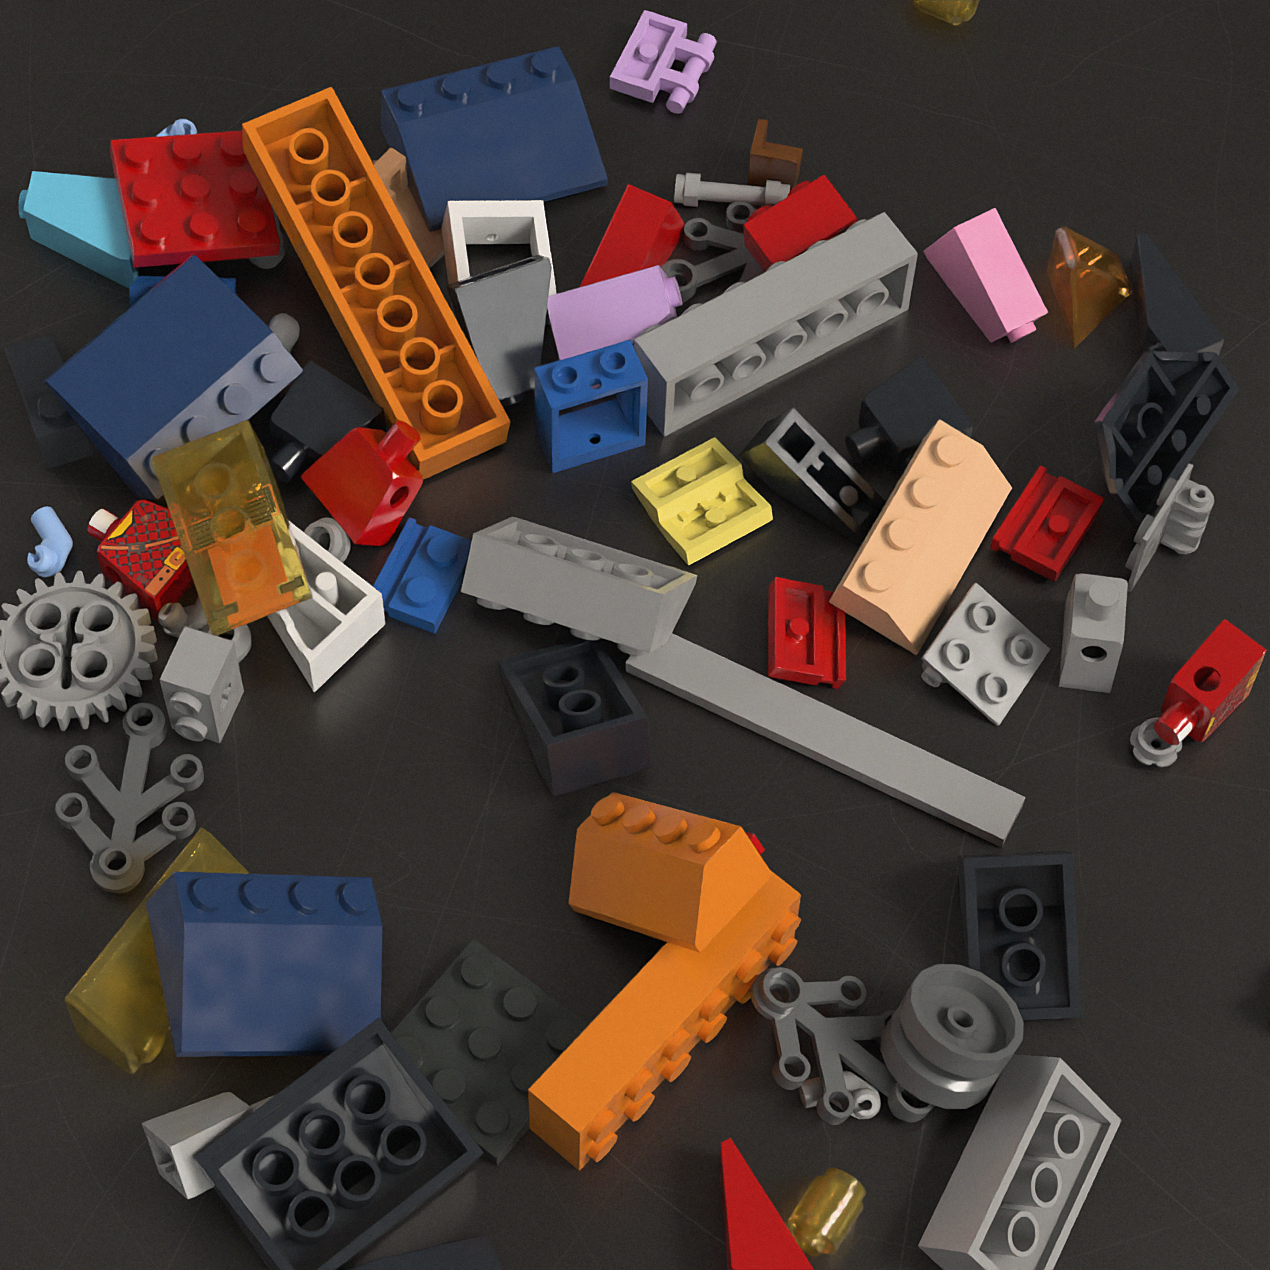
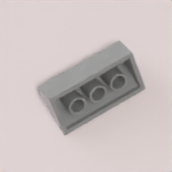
M512 516L473 533L461 592L478 597L477 603L484 607L499 610L509 607L524 612L523 617L530 622L542 625H550L555 622L570 627V633L576 637L586 640L607 639L618 643L617 648L622 652L644 656L668 642L695 587L698 575Z
M1013 1054L1004 1067L918 1247L943 1270H1053L1120 1125L1121 1119L1061 1058Z

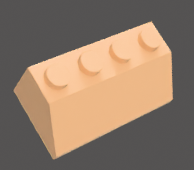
M939 419L923 438L829 600V603L915 655L922 648L1012 489L983 445Z

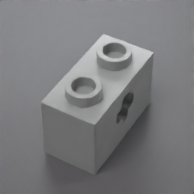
M184 626L160 678L171 727L178 734L192 741L199 742L207 739L221 743L244 692L234 641Z

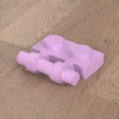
M644 10L610 76V89L653 103L659 90L670 93L666 103L668 110L677 114L682 113L686 104L694 100L699 90L698 80L701 74L709 70L714 60L713 50L717 41L714 36L708 33H702L697 42L685 39L687 36V23ZM675 59L686 64L682 73L670 69Z

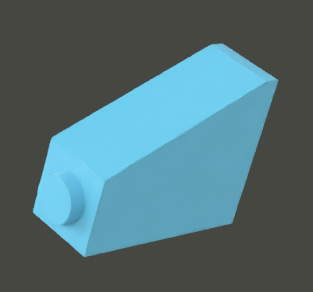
M32 171L28 190H22L19 197V216L21 219H26L30 238L125 287H129L139 276L140 267H133L116 179Z

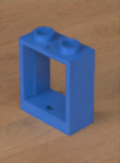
M631 340L534 368L535 431L552 473L645 445L648 378ZM597 384L601 385V387L598 389L591 388V386ZM617 393V399L559 416V410ZM595 437L600 439V442L592 444L589 440Z

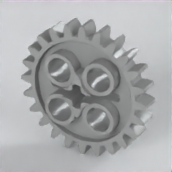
M77 571L73 583H66L62 574L58 572L55 575L54 586L47 587L41 579H36L35 587L37 592L33 595L18 589L16 591L20 601L18 607L7 603L1 605L7 621L0 620V691H2L1 695L7 707L17 704L20 718L23 720L36 711L40 727L44 728L52 717H57L61 731H65L70 719L78 717L82 728L87 729L89 715L96 713L106 723L109 721L108 707L113 705L125 712L128 709L124 695L127 693L132 696L141 697L143 693L140 682L137 679L151 680L153 677L150 664L148 663L157 661L155 645H152L157 642L154 626H149L151 624L147 608L140 609L138 596L133 593L125 597L123 585L119 581L107 590L103 574H98L91 584H86L82 571ZM79 611L77 622H75V633L78 643L72 646L71 620L73 613ZM47 623H58L56 627L52 629H40L43 625ZM98 625H110V627L104 631H91L94 627ZM71 654L72 683L70 688L64 689L69 673L65 657ZM41 668L52 669L49 673L43 676L33 675L37 670ZM93 670L104 671L102 675L95 678L85 677L87 673Z

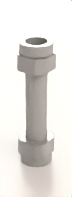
M677 174L674 203L698 207V200L724 203L745 201L751 205H769L772 207L787 198L790 192V185L781 184V181L767 180L766 187L700 181L701 174Z

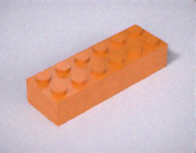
M772 872L773 876L701 953L667 942L528 1089L529 1129L579 1171L591 1158L598 1162L611 1150L618 1138L615 1132L628 1118L635 1122L647 1111L655 1098L652 1092L665 1078L672 1082L683 1072L691 1059L688 1053L701 1039L708 1043L718 1034L727 1020L724 1014L736 1001L744 1004L751 998V987L757 976L771 963H774L776 966L782 964L794 950L797 944V940L794 938L795 930L801 922V918L798 917L801 894Z

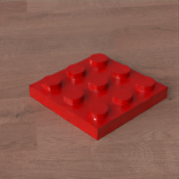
M242 131L111 140L110 155L134 268L182 264L191 255H196L202 262L279 255L280 240L272 206L243 151Z

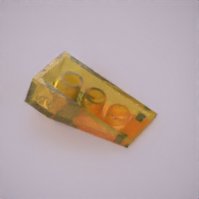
M248 419L151 458L211 633L214 636L313 598L278 486L264 448Z

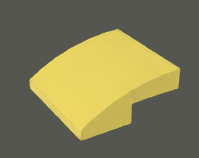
M715 437L631 481L632 489L648 515L688 565L773 520L771 505L744 479L742 464Z

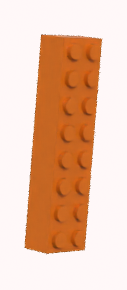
M332 86L243 123V151L375 403L384 409L385 422L390 429L397 420H401L412 426L420 435L421 440L407 458L421 473L423 480L505 443L511 421Z

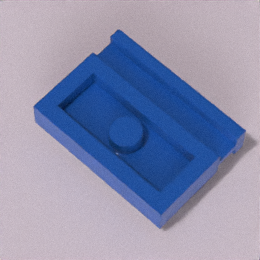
M409 517L373 585L382 594L383 608L385 612H388V616L435 634L464 578L472 540L431 525L429 528L416 524V520Z

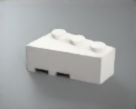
M278 513V514H279V518H280L279 521H276V522H274V523H271V524H269V525H266V526H264V527H261V528H259V529H256V530H254V531H251V532H249V533H246V534H244V535H241V536H239V537H236V538H234L233 540L238 539V538H240V537H243V536H245V535H248V534H250V533H253V532H255V531H258V530H260V529H263V528H265V527H268V526H270V525H273V524H275V523H278V522L282 521L281 514ZM284 517V522L236 540L234 543L272 528L289 580L288 583L278 586L277 590L281 600L294 596L295 602L267 612L266 615L313 692H315L385 625L382 594ZM303 578L306 588L282 597L280 587Z

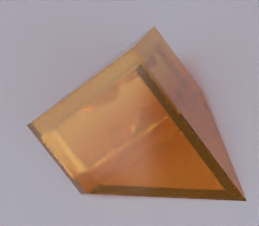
M1065 226L1056 231L1047 274L1075 349L1133 292L1117 253Z

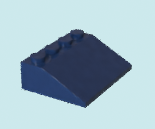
M559 46L381 90V130L389 147L406 157L408 187L429 232L441 229L448 201L543 200V202L608 184L607 174L577 81Z
M191 255L43 382L134 495L140 499H159L300 375L303 370L276 334L196 255Z
M173 872L146 902L176 1057L330 1055L377 1018L381 1020L382 922L371 877Z

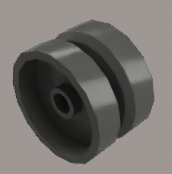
M937 964L922 970L901 1000L900 1006L882 1031L880 1051L888 1071L897 1082L921 1101L944 1109H966L982 1102L1023 1041L1024 1022L1016 1003L995 981L979 971L962 965Z

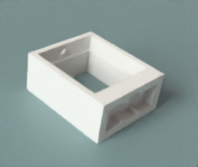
M543 200L447 202L441 231L448 284L470 277L466 244H530L532 256L539 254L549 258L552 270L548 296L557 294ZM451 302L452 313H453V315H454L455 318H456V315H455V312H454V309H453V306H452V302ZM548 310L546 312L545 325L550 324Z

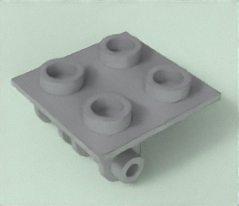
M1188 464L1179 480L1172 477L1169 478L1157 500V505L1160 507L1154 517L1147 515L1141 523L1133 541L1137 544L1125 566L1132 571L1127 591H1132L1160 543L1179 554L1192 553L1198 548L1214 504V496L1206 486L1189 480L1193 465Z
M974 583L921 658L924 661L922 664L924 672L921 677L927 684L933 687H938L940 683L948 682L991 722L998 726L1044 660L1050 648L979 584Z

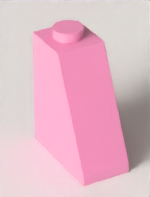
M996 208L954 227L923 251L927 260L990 343L1006 335L1010 343H1013L1037 330L1033 322L1048 313Z

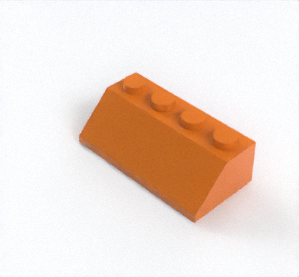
M612 792L594 805L591 815L577 828L569 905L575 912L701 953L773 874L741 826Z

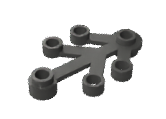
M735 201L727 207L726 226L728 229L713 226L703 218H693L685 224L683 240L689 249L702 251L711 245L731 252L696 266L682 259L670 260L662 265L661 269L666 273L667 278L675 277L677 284L683 285L679 287L682 303L695 294L696 287L745 268L740 282L744 283L765 273L744 244L743 224L757 210L751 204L745 201ZM744 215L747 219L737 220L733 216ZM702 232L705 235L703 237H695L691 233Z
M150 703L134 705L123 717V729L129 746L120 792L99 768L96 752L91 747L86 745L75 746L68 751L65 757V764L70 777L82 782L114 820V826L110 840L90 819L88 803L78 793H67L57 801L55 810L59 822L63 827L73 830L93 854L90 862L92 878L98 887L111 893H125L132 890L144 875V862L175 839H183L190 836L196 827L192 808L186 803L175 802L164 809L162 824L134 841L137 824L184 791L197 789L204 780L201 761L194 755L185 754L177 757L172 762L170 767L171 774L143 792L150 751L152 748L159 746L167 735V725L163 712L160 708ZM144 717L152 718V721L146 726L134 724L138 719ZM81 758L91 760V763L86 768L77 769L73 767L74 763ZM191 767L197 770L190 778H182L178 775L184 768ZM71 806L82 808L81 812L74 817L64 815L65 810ZM177 815L188 817L187 822L181 826L170 824L171 819ZM123 859L126 861L125 866L119 870L107 868L109 863L114 860Z
M783 967L767 969L757 976L751 987V999L756 1010L762 1016L772 1021L779 1059L772 1069L773 1078L780 1087L794 1090L800 1087L810 1075V1063L800 1052L796 1025H798L812 1038L823 1089V1095L818 1099L816 1108L819 1117L824 1122L831 1125H839L852 1114L855 1108L854 1098L846 1088L840 1060L888 1097L890 1111L896 1118L907 1122H917L934 1108L935 1105L921 1101L904 1089L882 1062L854 1041L875 1039L881 1045V1035L885 1028L884 1023L889 1022L896 1010L885 1011L881 1016L825 1018L810 1006L832 1004L841 1013L849 1014L856 1011L867 996L865 985L861 980L854 976H843L838 981L803 982L797 973ZM841 988L849 990L853 994L855 1001L846 999L841 992ZM770 991L777 992L782 997L783 1003L776 1000ZM784 1064L793 1065L797 1069L799 1077L789 1075L785 1070ZM902 1095L908 1096L913 1101L914 1107L908 1105ZM829 1099L838 1101L842 1106L843 1112L833 1110L829 1104Z

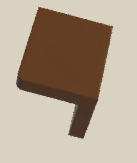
M758 119L750 151L747 185L766 187L767 180L781 181V184H789L791 191L797 183L803 148L766 142L768 120Z

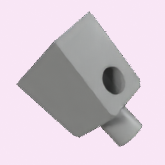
M1082 573L1075 575L1065 601L1058 687L1110 693L1124 641L1128 587L1126 580ZM1087 646H1099L1096 658L1083 655L1081 650Z
M226 1092L143 1122L142 1126L159 1174L187 1199L213 1188L194 1160V1157L274 1096L249 1106L231 1092Z

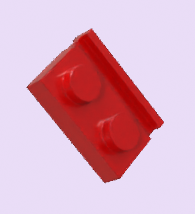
M1040 465L994 535L990 549L996 552L1000 549L1010 554L1011 560L1055 582L1101 511L1105 498L1062 476L1056 478L1046 473L1047 468Z
M775 577L769 585L768 677L817 685L819 682L828 683L834 689H839L846 681L845 612L829 603L834 592L824 590L822 585Z

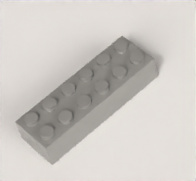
M883 212L869 220L857 221L846 232L828 241L821 240L814 243L805 253L787 262L779 261L773 264L765 273L746 283L738 282L733 284L722 295L704 304L697 303L690 306L681 316L663 325H653L647 328L634 340V349L648 378V416L665 437L907 311L918 253L887 214Z

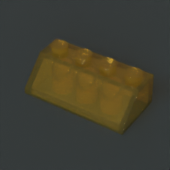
M202 827L64 999L80 1041L132 1075L143 1062L150 1063L159 1054L165 1043L166 1036L164 1034L170 1028L146 902L173 872L250 874L210 832Z

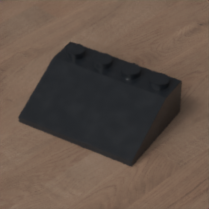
M377 1018L196 1155L194 1160L269 1270H341L472 1167L484 1152L383 1022Z

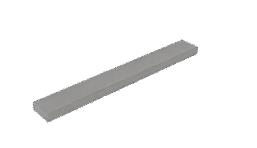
M673 633L668 642L655 651L644 656L630 655L626 662L625 671L999 847L1003 846L1024 804L1025 797Z

